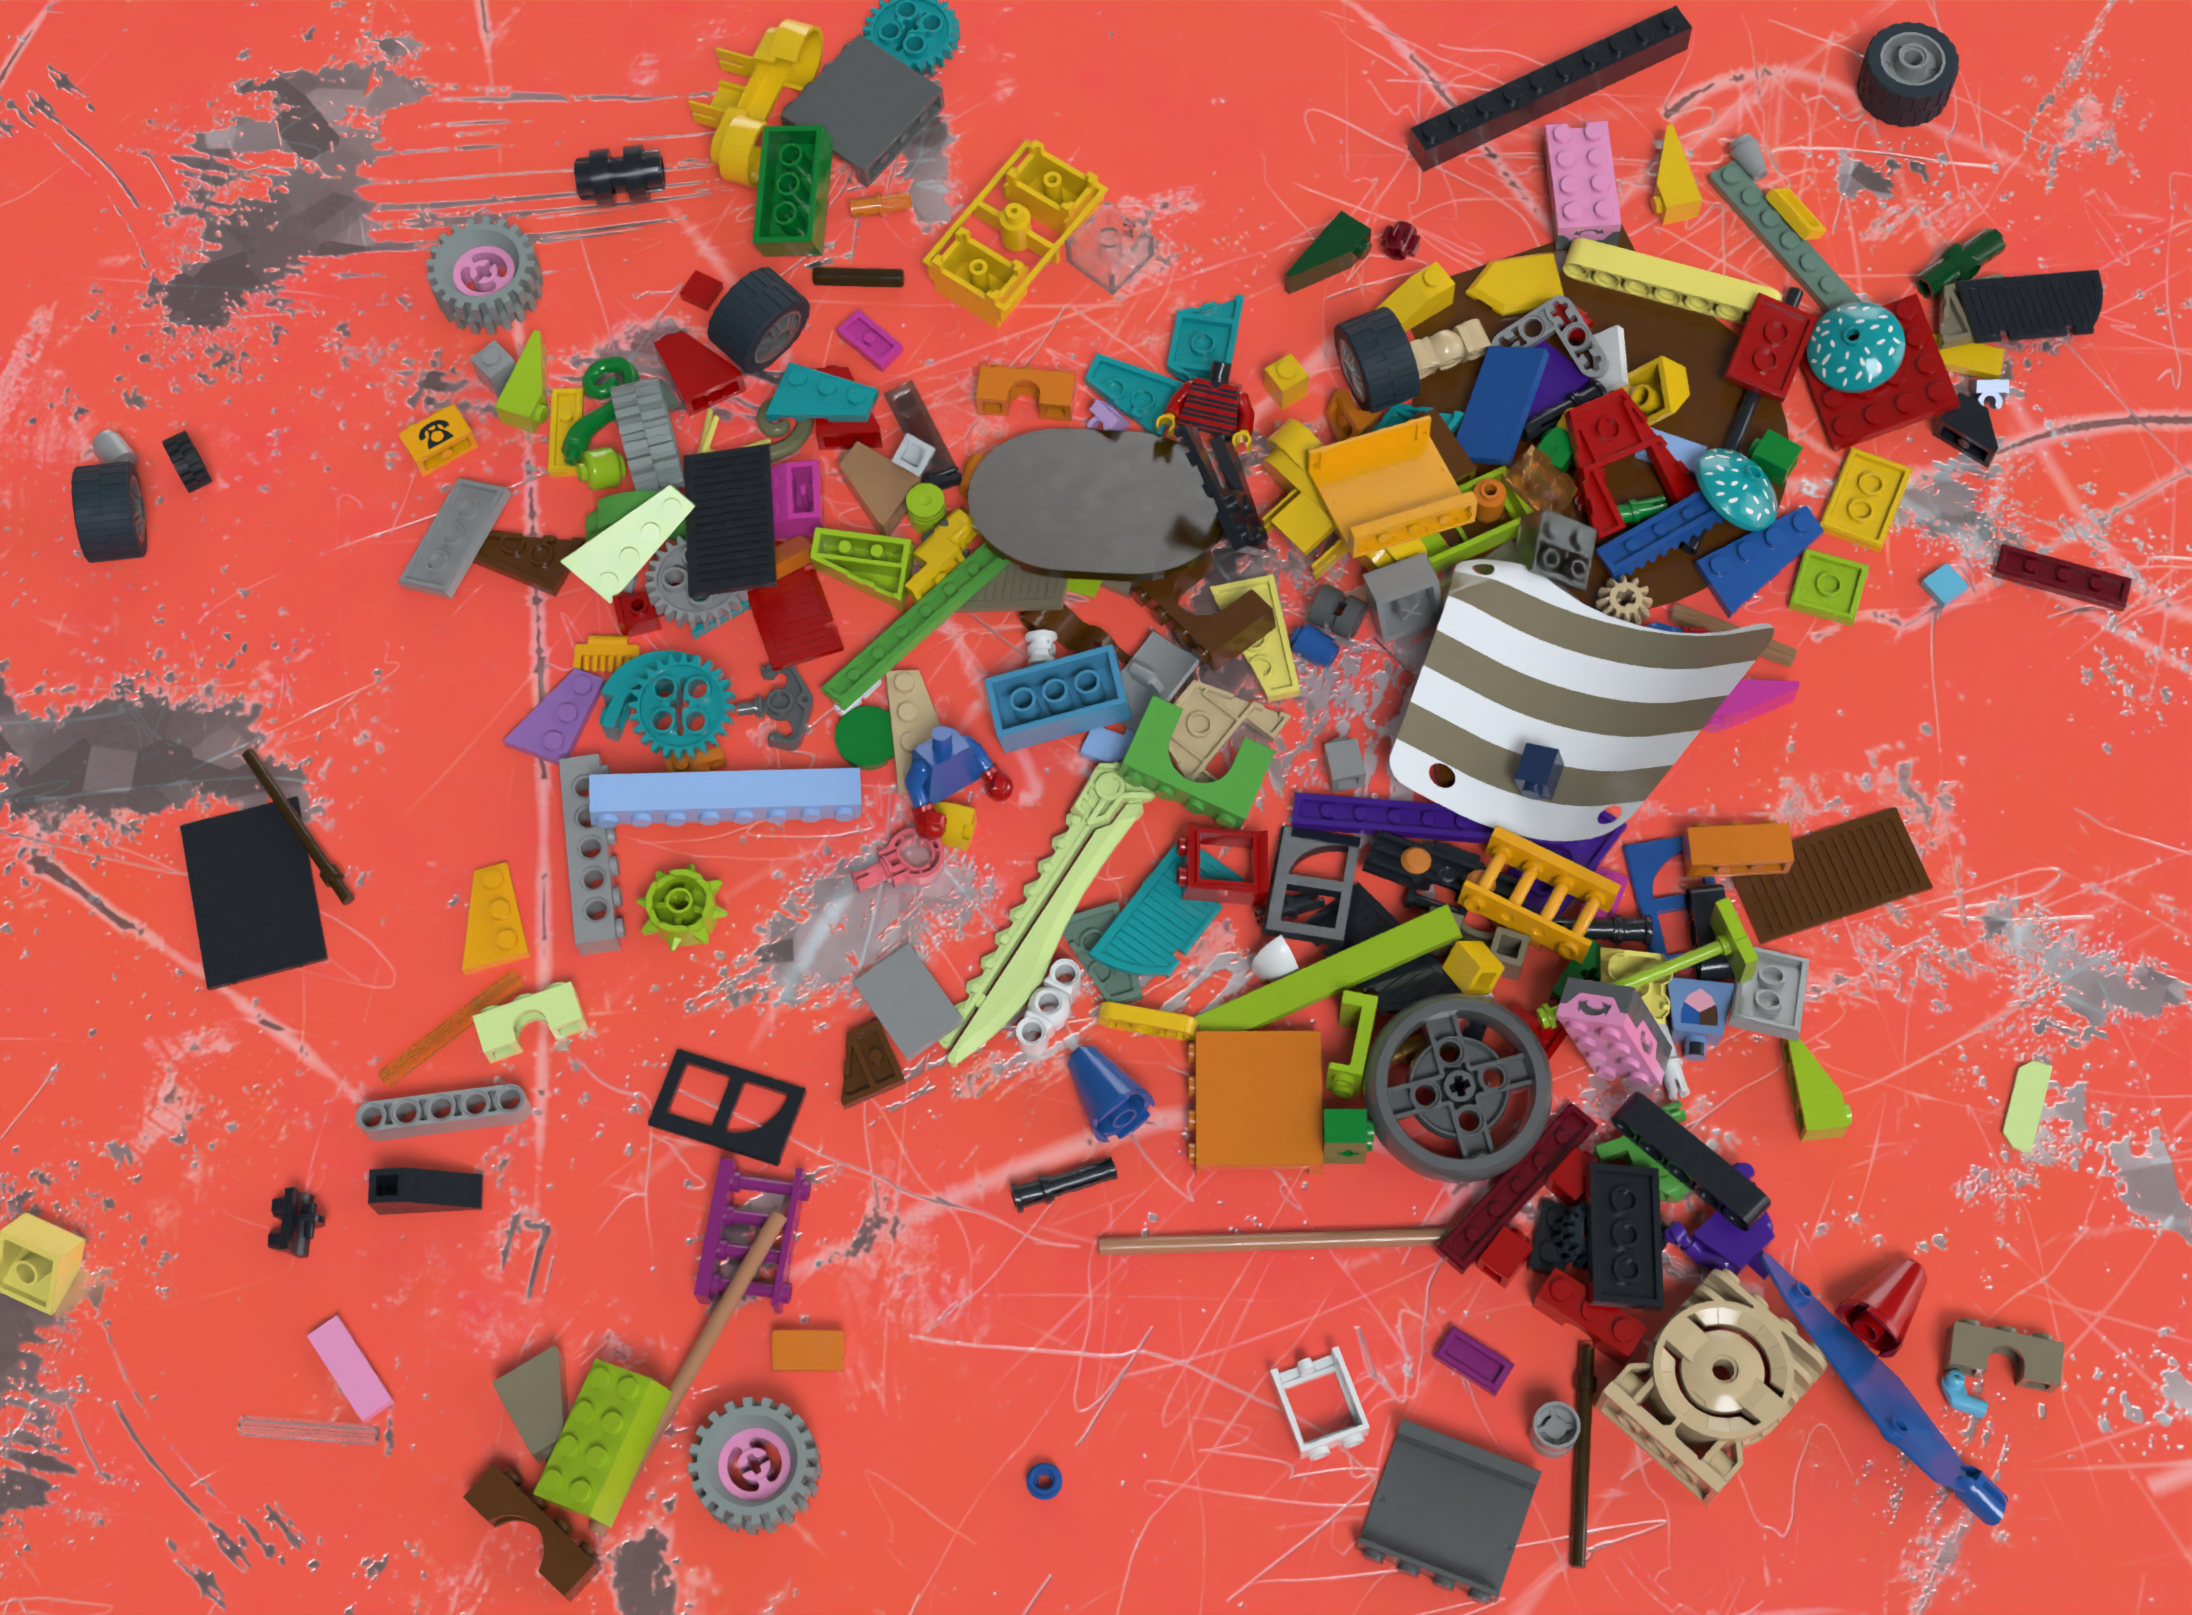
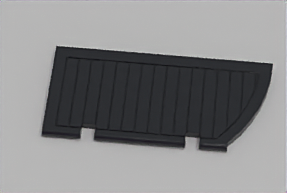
M2099 270L1957 281L1955 284L1975 344L2001 342L2002 337L2000 334L2005 333L2008 341L2067 336V329L2072 328L2075 336L2093 334V327L2098 320L2103 302V287Z
M1358 882L1352 889L1343 947L1329 945L1328 948L1323 950V954L1328 958L1401 924ZM1336 898L1303 924L1335 929L1340 898ZM1313 943L1316 947L1321 945L1318 943ZM1430 953L1355 985L1363 994H1369L1371 991L1377 994L1376 996L1379 997L1377 1009L1384 1016L1387 1014H1397L1407 1006L1431 996L1462 992L1442 969L1443 965Z

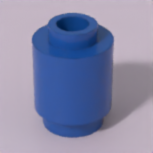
M1309 623L1304 628L1298 626L1289 641L1293 644L1292 652L1318 668L1322 666L1325 669L1330 667L1341 648L1335 644V639Z

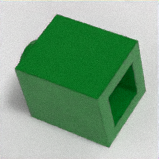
M1768 429L1762 439L1757 437L1754 440L1748 455L1752 456L1751 460L1765 472L1770 481L1782 487L1797 465L1803 447Z

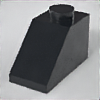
M1959 392L1957 397L1960 407L1943 413L1936 425L1933 436L1989 468L1998 451V444L1988 408L1981 405L1977 399Z

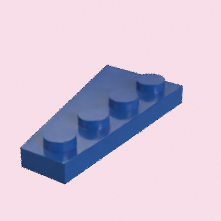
M1805 505L1777 519L1765 530L1754 531L1697 560L1694 567L1730 619L1762 587L1779 575L1781 570L1790 562L1799 557L1805 548L1808 549L1818 540L1824 530L1808 506Z

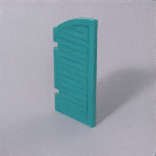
M1177 842L1088 954L1090 958L1123 973L1149 977L1165 976L1169 978L1180 964V961L1173 956L1176 950L1186 956L1223 908L1219 903L1182 900V887H1177L1176 884L1177 869L1179 866L1182 867V856H1177L1176 854ZM1200 848V879L1244 881L1241 876Z

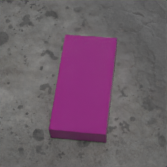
M1454 1326L1451 1327L1433 1357L1494 1397L1515 1365Z

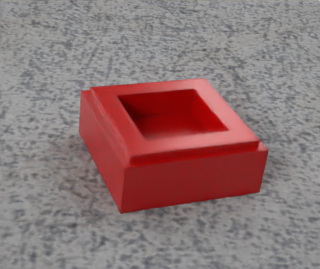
M695 270L680 292V297L682 300L708 312L723 290V283Z

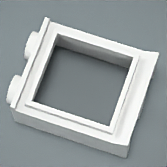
M1339 1346L1331 1349L1330 1356L1313 1362L1311 1358L1303 1359L1297 1363L1296 1368L1279 1373L1277 1368L1270 1370V1380L1275 1389L1300 1460L1309 1457L1310 1461H1315L1328 1456L1331 1453V1448L1342 1444L1345 1449L1352 1448L1365 1441L1364 1437L1369 1434L1370 1427ZM1335 1373L1354 1425L1304 1442L1285 1390Z

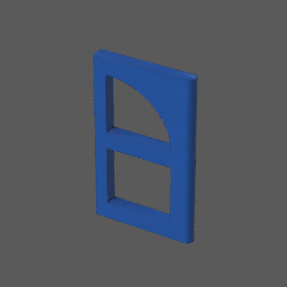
M1683 836L1631 844L1623 847L1639 917L1642 918L1643 915H1650L1652 918L1653 934L1651 944L1647 946L1648 952L1665 954V958L1668 960L1684 953L1668 956L1658 915L1686 910L1685 894L1654 899L1653 882L1657 873L1667 862L1683 854L1681 843ZM1714 877L1702 878L1703 885L1716 884ZM1692 965L1685 969L1695 968V965Z

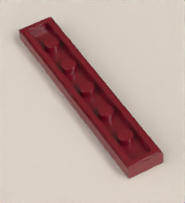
M1571 1102L1542 1133L1533 1149L1499 1179L1436 1247L1435 1252L1463 1275L1487 1249L1504 1225L1507 1227L1545 1186L1548 1177L1575 1147L1579 1149L1597 1129L1598 1124Z

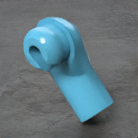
M1948 1371L1941 1380V1388L1949 1405L1955 1410L1983 1419L1988 1408V1402L1968 1394L1964 1385L1965 1376L1961 1371Z

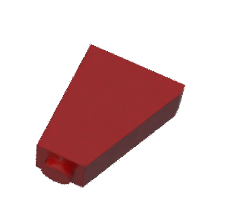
M683 330L674 334H667L659 341L654 342L658 359L689 417L746 391L743 376L738 368Z
M831 365L826 368H816L817 371L856 382L848 367ZM872 412L867 422H829L827 418H816V438L819 450L851 449L857 441L869 448H883L880 426Z

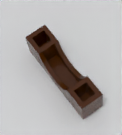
M494 1464L463 1498L494 1528L510 1522H525L537 1527L544 1542V1556L538 1572L571 1602L602 1570L594 1562L599 1555L584 1541L578 1546L571 1540L569 1536L573 1530L559 1516L552 1521L544 1513L548 1506L538 1496L534 1495V1492L527 1497L518 1488L523 1481L507 1467L502 1472Z

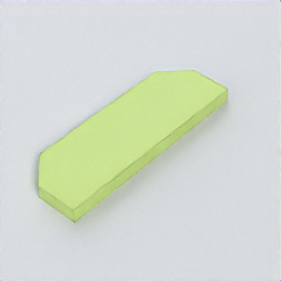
M2032 1061L2018 1068L2001 1133L2011 1149L2031 1154L2053 1066Z

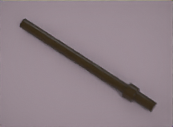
M252 748L246 750L242 757L320 870L319 876L326 887L333 889L343 905L352 903L355 897L344 883V875L338 866L329 861L255 750Z
M1592 1347L1580 1348L1579 1375L1575 1376V1392H1578L1577 1413L1581 1422V1429L1576 1440L1570 1567L1585 1569L1592 1406L1593 1394L1597 1393V1377L1594 1376L1595 1348Z

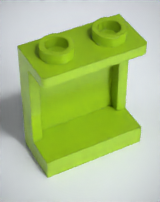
M1344 990L1339 1026L1358 1030L1351 1063L1344 1065L1329 1062L1326 1090L1332 1091V1094L1337 1097H1360L1365 1063L1369 1054L1376 1019L1378 996Z

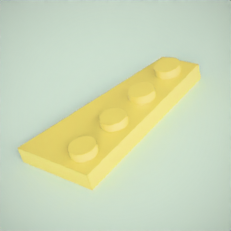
M1271 574L1209 587L1210 594L1219 611L1231 605L1251 589L1273 608L1276 628L1242 652L1268 702L1301 696L1274 575Z

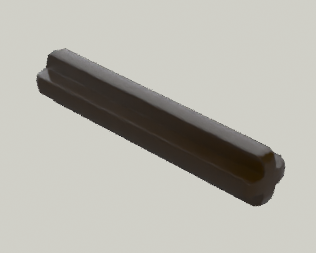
M815 267L812 279L814 285L901 288L904 286L905 275L902 269Z

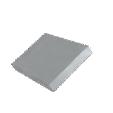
M909 943L853 981L857 990L908 1062L965 1023L962 1016Z
M1753 946L1759 960L1752 980L1739 984L1735 977L1728 1026L1797 1042L1801 1030L1810 959Z

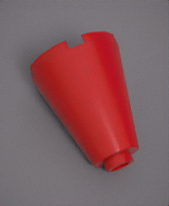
M1898 1259L1843 1300L1836 1308L1835 1315L1839 1314V1321L1868 1349L1872 1348L1880 1351L1877 1357H1893L1901 1349L1928 1281L1923 1266L1913 1259Z

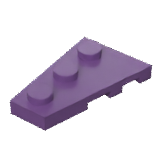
M575 668L503 740L505 746L559 766V759L570 758L601 697V691L606 683L605 679Z

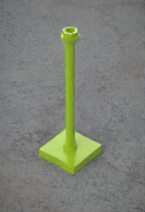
M1729 897L1715 902L1710 925L1716 935V941L1610 984L1638 988L1719 954L1726 956L1738 983L1742 984L1752 980L1759 958ZM1547 1003L1541 1005V1008L1536 1009V1015L1543 1029L1557 1027L1556 1020L1558 1018L1556 1013L1559 1004L1550 1008Z

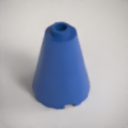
M1080 1046L1071 1053L1067 1066L1091 1132L1098 1141L1110 1142L1107 1137L1117 1135L1119 1139H1122L1147 1121L1150 1116L1147 1109L1150 1105L1154 1107L1155 1102L1151 1094L1095 1046Z

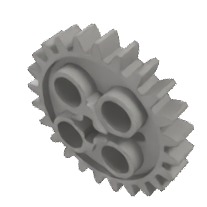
M677 536L678 544L675 546L669 542L665 543L666 553L658 550L655 552L658 561H649L651 571L645 572L647 580L645 587L647 594H649L650 604L655 606L657 615L664 613L667 623L676 618L678 628H681L685 622H689L691 630L695 629L697 623H702L703 628L706 630L708 629L709 621L712 620L717 626H720L721 616H725L729 620L733 619L731 609L741 611V601H748L747 590L689 598L687 543L680 536ZM674 583H681L677 586H671ZM699 599H706L703 602H696Z

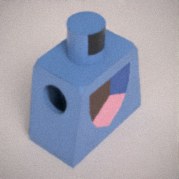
M1673 977L1666 984V996L1670 1001V1011L1666 1016L1667 1026L1673 1042L1685 1043V1059L1689 1061H1704L1706 1059V1045H1719L1726 1026L1734 992V983Z

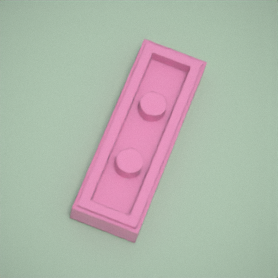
M338 1315L307 1335L362 1422L366 1423L395 1403Z

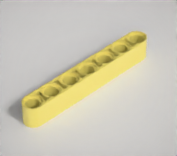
M1575 238L1572 240L1563 265V272L1572 279L1743 325L1746 323L1758 293L1782 301L1780 292L1767 286L1586 238Z

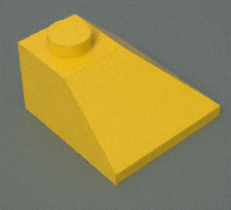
M1660 356L1628 373L1629 384L1620 387L1627 392L1647 417L1648 421L1646 423L1649 426L1674 414L1690 396L1686 367L1664 356Z

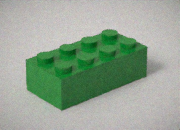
M823 125L763 127L752 243L764 257L823 256L833 139Z

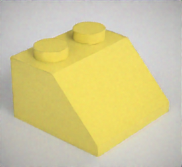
M25 1212L0 1230V1293L50 1316L53 1315L81 1268L85 1239Z

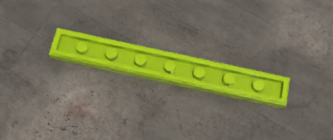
M1448 904L1195 1018L1201 1031H1255L1463 938Z

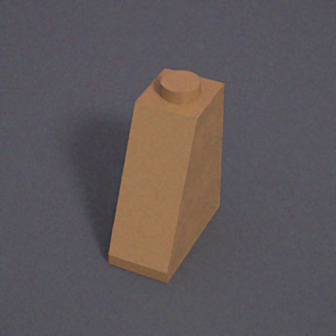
M857 441L851 449H847L842 454L839 460L842 481L879 535L890 536L908 513L906 505L908 492L915 485L921 484V479L919 476Z

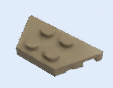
M1999 273L1971 280L2001 278L2004 276ZM1956 283L1945 285L1940 292L1938 340L1940 350L1974 343L1955 286Z

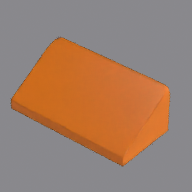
M801 535L775 547L777 579L812 562L810 559L812 544Z
M772 1330V1370L844 1372L846 1342L844 1331Z

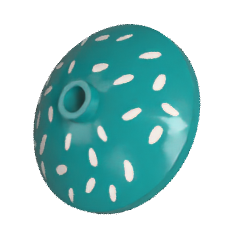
M1852 302L1840 305L1823 315L1815 324L1807 343L1809 365L1815 376L1823 384L1837 391L1857 393L1874 389L1889 380L1900 367L1906 347L1904 331L1897 318L1879 305L1867 302ZM1851 335H1859L1857 340L1851 341L1848 339Z
M1723 448L1710 449L1698 459L1696 477L1700 489L1711 506L1721 516L1732 524L1749 531L1765 530L1775 521L1778 514L1775 490L1765 472L1755 462L1736 451Z

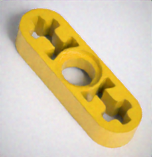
M1114 1002L1101 1003L1097 1017L1098 1024L1110 1029L1179 1041L1195 1040V1031H1197L1198 1021L1191 1016Z

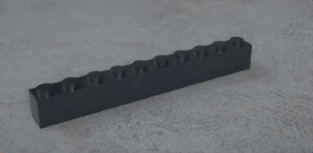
M1677 5L1411 127L1408 150L1422 171L1425 172L1687 50L1692 26Z

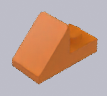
M1336 389L1325 412V416L1339 442L1350 437L1371 433L1380 415L1378 412L1370 413L1369 411L1358 410L1348 390Z

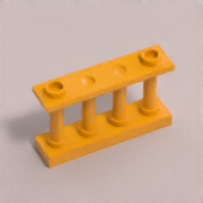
M1497 825L1485 851V854L1492 857L1490 863L1477 885L1468 880L1465 881L1457 903L1472 913L1481 914L1513 931L1531 936L1530 939L1558 952L1564 958L1575 960L1582 964L1592 943L1591 940L1584 937L1598 909L1607 913L1610 912L1622 885ZM1504 864H1508L1523 872L1509 900L1490 891ZM1535 879L1555 887L1540 915L1521 907ZM1567 894L1586 902L1572 930L1552 922Z

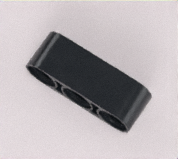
M1722 884L1686 887L1685 904L1692 950L1716 941V935L1710 925V920L1715 902L1726 898ZM1722 954L1695 964L1698 980L1713 981L1735 978L1726 956Z

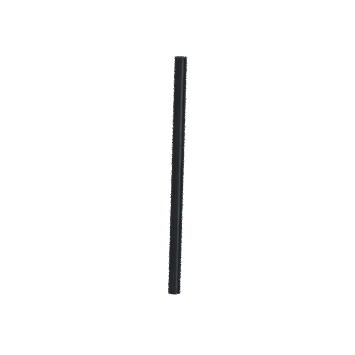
M1790 287L1783 303L1798 308L1803 297V291L1796 287ZM1749 389L1746 390L1723 449L1739 452L1761 399V394ZM1703 529L1699 537L1693 535L1688 543L1684 542L1681 548L1682 551L1689 555H1696L1707 529Z

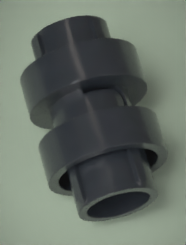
M643 144L623 146V156L612 157L609 148L590 150L589 157L577 158L574 162L575 183L579 198L583 201L595 199L597 206L617 204V194L628 193L630 201L637 202L650 200L651 193L663 192L666 189L665 169L661 152L657 149L645 151Z

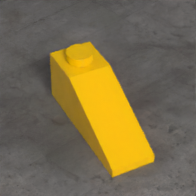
M1673 124L1666 127L1654 196L1651 197L1652 211L1655 215H1659L1662 226L1697 218L1702 204V197Z
M1436 261L1411 276L1376 309L1388 307L1394 312L1404 331L1407 332L1453 304L1455 282Z

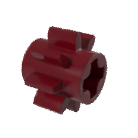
M1399 221L1395 224L1394 228L1390 225L1386 226L1381 237L1383 239L1381 246L1385 247L1384 252L1387 256L1394 260L1402 261L1406 258L1407 254L1412 257L1416 255L1421 237L1417 235V229L1412 224Z

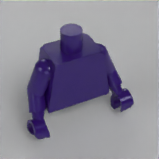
M1737 1162L1732 1165L1750 1181V1178L1755 1176L1753 1167L1748 1163ZM1717 1211L1691 1237H1688L1685 1228L1679 1221L1675 1224L1672 1220L1665 1230V1238L1668 1242L1675 1246H1680V1249L1692 1261L1711 1271L1713 1269L1722 1271L1725 1268L1738 1276L1749 1266L1763 1280L1769 1276L1760 1258L1762 1254L1766 1253L1764 1250L1775 1238L1773 1233L1774 1226L1767 1211L1747 1232L1735 1227Z

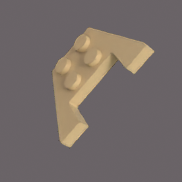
M1193 680L1174 703V705L1182 708L1183 711L1169 741V757L1183 777L1198 783L1217 781L1218 779L1205 769L1244 722L1270 742H1273L1290 721L1291 716L1282 711L1278 713L1264 708V705L1254 701L1252 703L1234 697V694Z

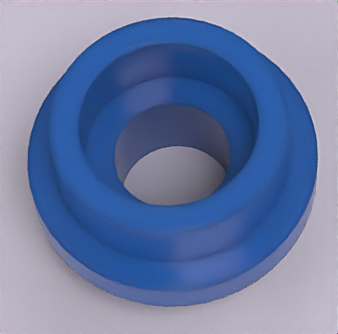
M1040 1463L1032 1467L1028 1472L1026 1485L1030 1494L1036 1499L1050 1500L1061 1491L1063 1479L1057 1467L1049 1463ZM1047 1476L1052 1480L1048 1488L1038 1486V1480L1041 1477Z

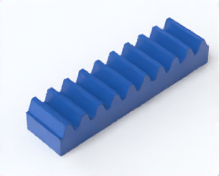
M1700 490L1595 549L1596 556L1612 579L1619 582L1620 576L1625 573L1632 575L1636 567L1644 568L1648 560L1652 563L1655 562L1657 555H1667L1671 547L1674 550L1678 549L1680 542L1688 543L1691 536L1699 537L1703 529L1706 528L1709 531L1715 522L1722 524L1725 518L1711 506Z

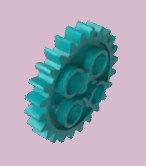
M879 0L880 10L876 8L870 9L871 17H865L866 27L862 28L864 38L922 76L925 69L934 74V65L936 64L944 68V58L952 60V50L959 49L958 41L961 40L959 19H956L954 9L949 10L948 1L940 4V0H889L890 2L888 3Z
M682 653L680 662H677L675 657L670 654L667 665H664L657 659L656 665L658 669L653 671L651 668L646 667L645 671L649 677L646 680L637 677L636 680L642 687L640 690L632 689L630 691L637 698V701L628 703V706L632 710L637 711V713L630 715L629 720L632 723H640L633 729V732L636 735L644 734L640 742L645 746L652 743L650 750L654 754L659 753L663 748V757L668 760L673 752H675L678 761H683L685 753H688L691 759L696 760V750L699 749L706 756L709 755L707 745L711 743L719 748L720 744L716 737L718 735L728 737L729 734L723 727L724 725H734L735 723L728 716V713L737 711L734 705L728 703L736 698L733 692L726 691L732 685L728 679L721 680L724 672L720 668L713 671L714 664L712 661L708 660L702 666V658L699 655H696L692 662H690L689 656L686 653ZM682 679H687L683 692L681 688V681ZM674 684V691L670 696L660 697V691L663 686ZM702 684L707 685V691L704 696L693 698L695 687ZM684 700L689 706L682 709L681 715L676 708L681 707ZM665 716H671L672 723L670 727L666 730H659V721ZM697 717H705L704 726L698 731H692V721ZM682 722L684 727V733L682 736H679L678 732L680 731Z

